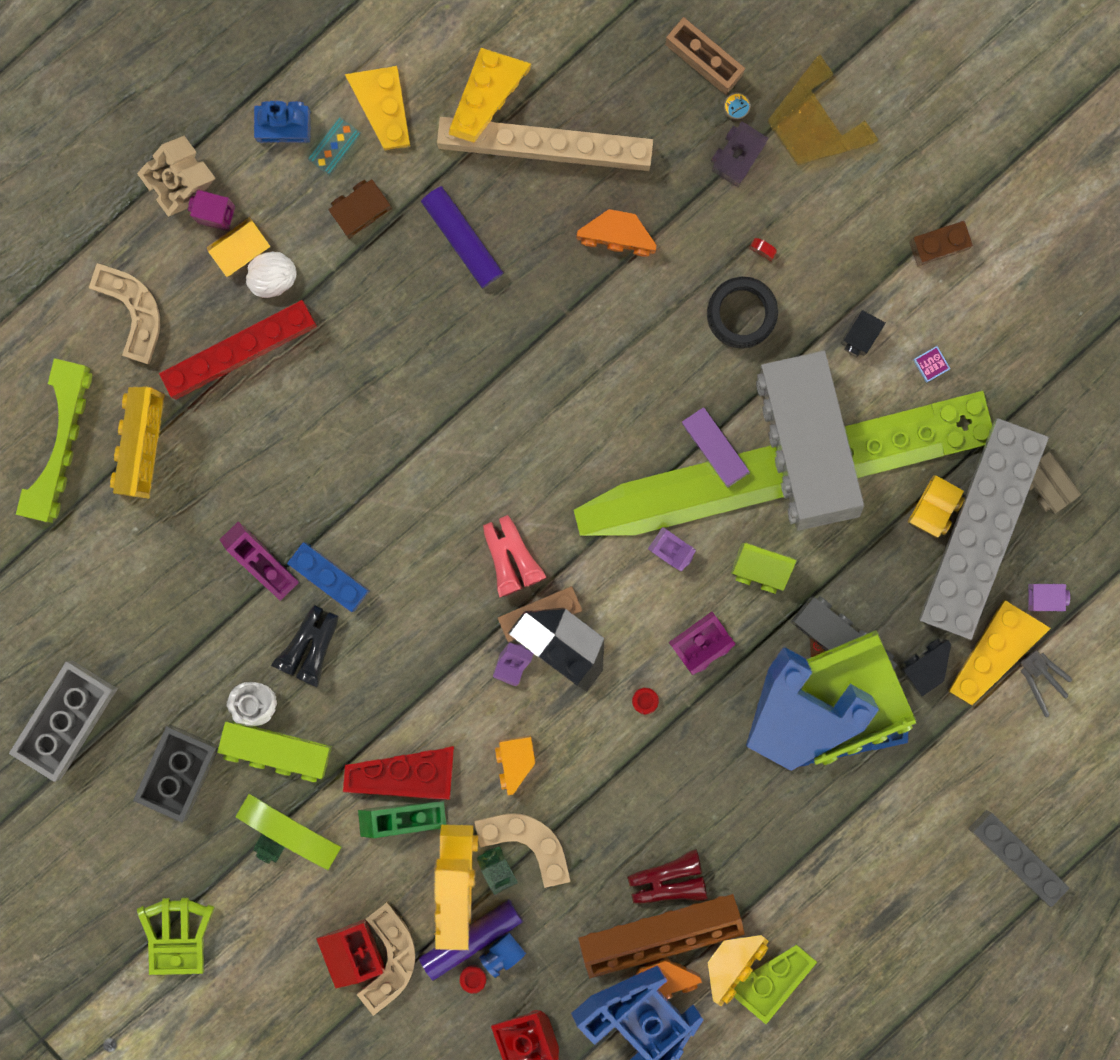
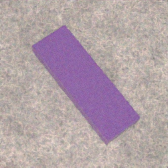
M704 407L682 421V425L727 488L749 474L745 464Z

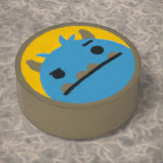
M742 93L730 94L725 99L723 105L725 115L734 121L744 119L750 111L748 97Z

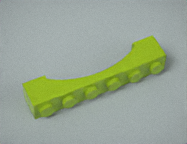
M55 358L53 360L48 385L53 386L58 403L59 422L56 442L51 457L40 477L29 489H22L16 515L53 523V519L59 515L61 503H58L60 492H64L67 484V477H64L66 466H70L73 459V451H71L72 441H76L78 438L80 426L77 425L79 414H83L86 406V399H83L85 388L89 389L92 381V373H89L90 368L85 365Z

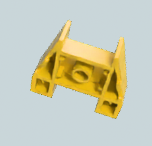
M441 825L440 859H437L435 868V949L468 950L472 887L475 886V870H472L473 851L478 852V835H473V825Z

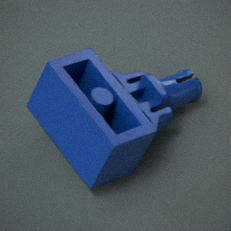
M283 101L262 102L261 106H254L255 140L258 143H311V111L309 107L304 106L303 102L297 101L288 102V106Z

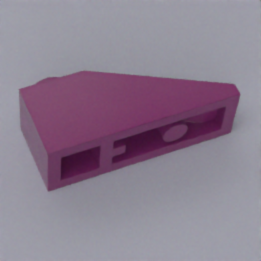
M239 521L219 539L225 550L280 601L299 583Z

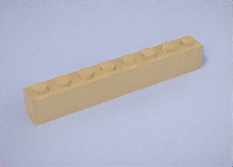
M440 117L438 149L642 171L650 170L653 139L490 122L473 143L448 135L453 118Z

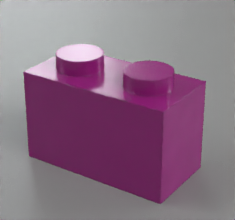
M197 190L196 195L190 198L188 211L191 212L190 216L198 224L229 232L236 206L227 197Z

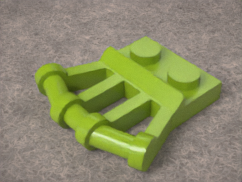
M163 898L162 901L146 908L144 906L137 908V914L148 938L149 975L204 973L203 937L214 912V906L209 904L204 906L190 901L189 898H181L179 901ZM171 911H181V938H171ZM189 912L203 916L196 937L189 938ZM159 913H162V938L156 937L149 919Z

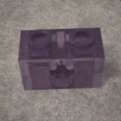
M741 122L738 128L734 125L725 137L729 141L724 150L718 148L711 159V162L714 163L712 171L736 187L740 186L769 139L744 122ZM740 148L743 150L742 156H738L736 159L733 157L734 151Z

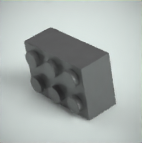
M166 726L133 801L183 823L191 813L218 752L219 745L176 726Z

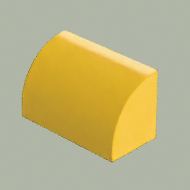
M249 217L206 248L225 276L228 277L267 250L270 245Z

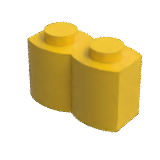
M934 475L913 510L908 523L935 538H938L940 534L945 535L952 524L949 518L953 510L958 512L965 500L962 497L964 490Z

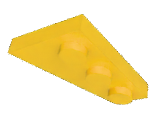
M393 66L345 74L383 149L390 150L410 146L398 67Z

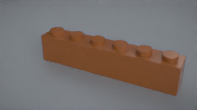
M731 894L703 903H695L678 910L667 911L664 914L650 918H642L625 925H617L597 933H589L578 939L590 979L745 935L734 895Z

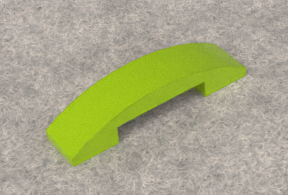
M250 793L235 816L275 842L326 870H329L341 849V846L284 815Z

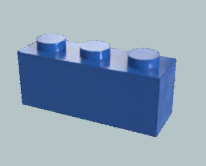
M306 542L301 544L287 563L350 612H354L370 592L369 589Z

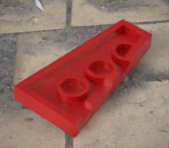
M454 746L345 765L343 793L450 800Z

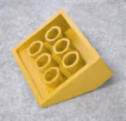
M128 387V393L123 395L122 409H125L124 420L120 419L118 426V435H121L120 446H116L114 453L117 469L116 472L112 473L110 487L114 488L113 494L150 498L165 396L164 393L151 387Z

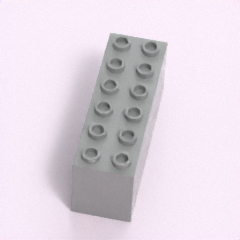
M820 351L762 364L761 372L757 374L758 381H756L759 397L764 396L762 410L765 422H770L771 424L769 426L770 432H768L771 447L777 448L775 464L777 472L783 473L781 488L784 499L789 498L790 501L788 503L789 508L787 509L790 524H795L796 530L800 531L860 517L864 503L826 352Z

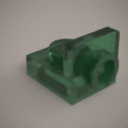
M500 846L486 850L481 856L477 857L480 870L494 895L518 883Z

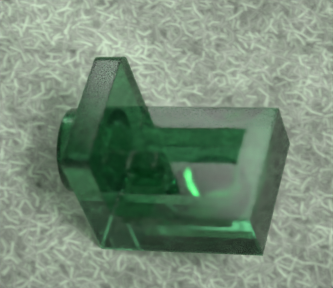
M261 834L253 851L257 852L256 857L270 864L271 861L275 863L278 861L285 847Z

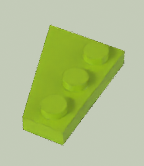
M796 944L751 972L744 982L740 981L734 989L737 991L734 998L763 1023L767 1024L816 965L817 961Z

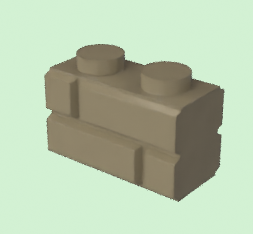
M1051 452L1044 453L1040 459L1029 491L1034 489L1038 494L1039 498L1036 501L1044 512L1050 511L1051 514H1055L1081 496V494Z

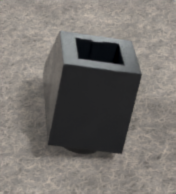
M937 638L926 646V652L920 656L915 653L903 662L905 666L900 670L918 696H924L944 682L951 648L949 640L943 639L940 641Z

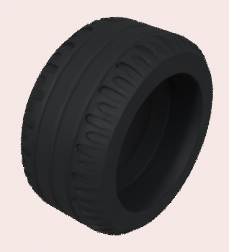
M734 277L723 282L712 294L707 307V321L712 333L719 341L733 348L744 349L760 344L771 334L778 319V304L773 292L766 284L752 277ZM743 290L751 292L764 305L765 318L763 324L757 331L751 334H735L729 331L721 321V303L727 295L734 291Z

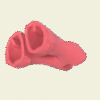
M508 515L499 518L502 531L506 537L499 538V533L492 522L483 525L485 539L496 570L499 598L523 589L508 556V550H510L514 557L525 587H529L547 578L542 568L530 555L515 524Z

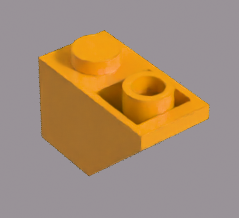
M531 735L500 740V747H495L497 763H502L504 773L499 774L502 790L507 789L508 795L515 793L535 765L536 761Z

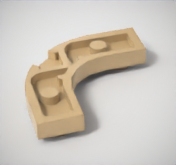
M97 263L89 289L119 299L130 311L132 319L131 330L122 356L149 365L160 332V314L153 295L142 282L130 274Z
M518 813L500 814L474 821L480 848L503 842H520L527 845L535 853L539 862L544 888L570 882L567 863L560 841L553 831L542 822L531 816Z
M388 901L366 918L382 939L388 956L384 973L357 993V996L373 1016L405 989L415 965V945L412 935L404 921Z

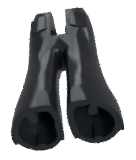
M314 604L305 616L290 644L276 657L271 666L295 676L303 655L313 639L309 654L296 678L318 687L325 654L337 627L339 616L329 612L321 629H318L316 626L322 616L323 608Z

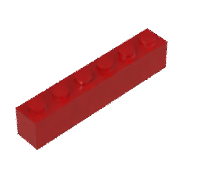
M301 300L160 372L159 375L170 397L178 399L317 328V325L306 303Z

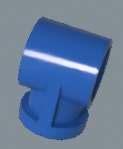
M508 932L489 948L490 952L488 954L483 953L479 958L487 971L497 978L503 968L505 970L510 969L526 955V952Z

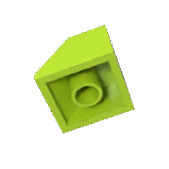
M741 543L731 574L736 575L735 581L746 585H751V582L754 581L762 584L761 590L776 594L777 589L784 591L796 560L747 543Z

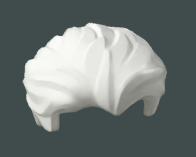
M280 252L260 254L247 267L246 284L256 296L262 298L279 296L293 285L297 274L296 267L291 259Z
M256 682L239 684L230 692L227 701V708L232 714L234 722L247 727L259 726L268 722L274 714L277 705L276 695L271 688Z

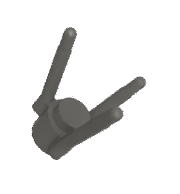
M1035 650L1020 662L1024 667L1020 671L1026 677L1044 716L1049 717V712L1031 675L1033 674L1037 678L1043 674L1064 698H1068V694L1047 669L1050 667L1068 682H1071L1072 678L1050 661L1044 653L1040 654L1038 650Z

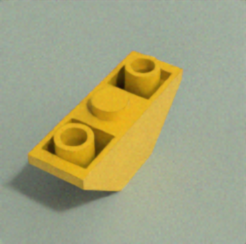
M762 935L725 940L708 961L712 997L716 1004L720 1006L724 1002L728 1004L737 992L734 990L740 981L744 982L751 974L753 969L750 967L756 959L761 960L768 950L766 945L769 941Z

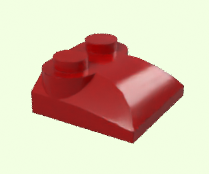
M533 1010L526 1015L491 1025L502 1060H559V1046L548 1016L541 1010Z

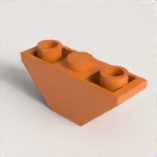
M608 209L577 231L576 240H581V244L584 246L597 247V244L608 245V250L623 252V248L634 250V255L649 257L650 253L655 254L657 245L636 214Z
M666 957L639 966L635 974H640L658 965L667 979V982L658 990L667 1000L673 997L672 993L682 990L683 993H687L697 989V984L702 983L699 973Z

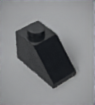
M861 310L854 317L840 344L846 346L844 350L855 357H858L859 354L865 356L886 322Z

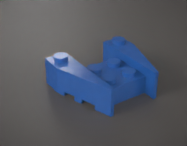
M658 965L591 995L571 1013L577 1027L594 1045L616 1027L638 1051L630 1060H679L684 1052L683 1048L691 1036H694L703 1022V1018L694 1004L684 1013L680 1014L658 990L667 982Z

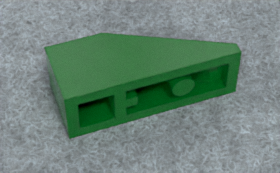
M444 801L358 810L360 837L379 838L441 829V825H446Z

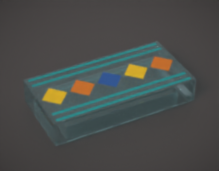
M339 117L309 156L308 160L330 176L362 135L361 132Z

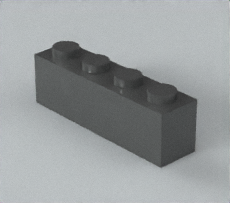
M821 596L818 599L810 597L791 620L793 625L826 651L867 634L862 630L859 633L851 627L853 622L845 615L840 613L837 616L830 610L832 605ZM885 649L892 667L895 669L897 664L892 661L894 656Z
M985 810L968 828L1048 906L1052 907L1070 889L990 811Z

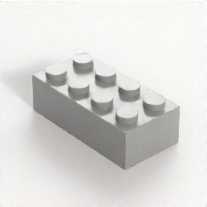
M73 660L66 661L9 754L54 782L61 780L118 688Z

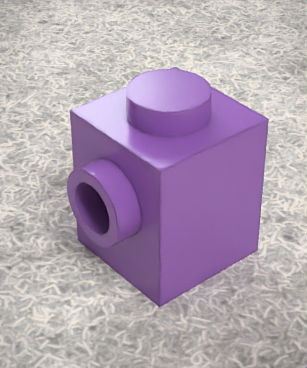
M1028 584V611H1066V606L1070 604V591L1066 590V584Z

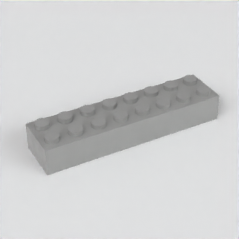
M998 418L994 420L919 617L920 621L972 640L1049 437Z

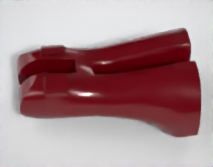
M697 849L689 851L676 860L664 865L638 871L627 876L629 886H641L650 883L651 889H643L632 893L633 903L646 904L677 899L708 900L703 876L678 883L662 884L663 881L702 874Z

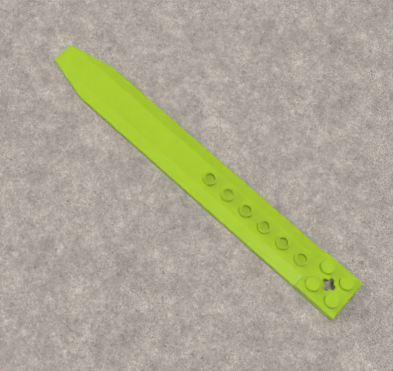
M980 391L844 426L856 475L857 478L984 446L991 431L992 422L984 392ZM960 416L970 420L967 431H963L962 427H957L956 422L960 421ZM770 445L737 454L749 470V474L728 488L709 462L620 484L574 509L580 536L638 535L662 529V527L666 528L784 497L781 488L783 473L777 472L775 464L777 448H772Z

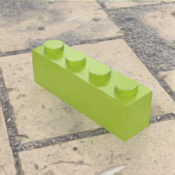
M228 720L225 721L217 753L223 754V759L238 763L239 759L250 761L249 766L265 769V765L276 768V773L290 776L291 772L302 774L301 779L317 782V778L323 779L325 776L332 746L254 726L247 727Z

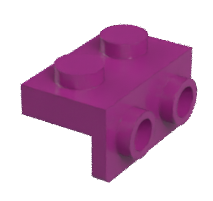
M712 611L669 642L692 675L705 670L711 662L718 657L726 655L736 644Z

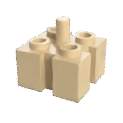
M185 136L162 144L154 153V159L148 161L137 173L149 191L154 189L159 197L156 200L168 217L188 209L191 196H195L197 190L205 191L216 179L204 162H197L195 159L197 152Z

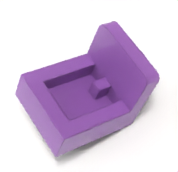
M663 527L648 548L649 551L679 571H683L691 563L696 549Z
M509 642L499 655L493 677L517 686L522 672L531 662L534 653L527 650L521 644Z

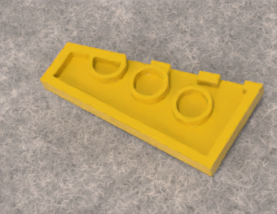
M480 48L448 135L474 143L491 122L496 111L500 110L509 94L518 87L519 81L528 74L531 63Z
M1003 600L948 691L968 704L973 705L1051 628L1006 600Z

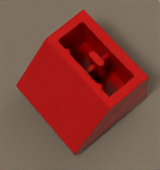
M366 919L316 938L335 989L363 982L381 975L385 971L384 962Z

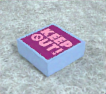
M937 346L913 359L926 383L950 369Z

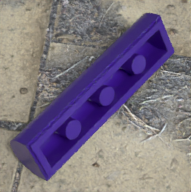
M442 186L431 191L421 200L424 208L482 289L504 274Z
M508 899L469 924L468 950L435 949L434 947L419 957L420 963L431 980L434 981L523 923V920Z

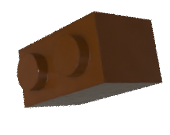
M372 179L368 182L362 180L352 188L354 192L347 197L344 195L339 196L331 202L332 207L328 209L348 239L392 210L391 205Z
M965 220L913 237L909 241L917 267L967 251L973 246Z

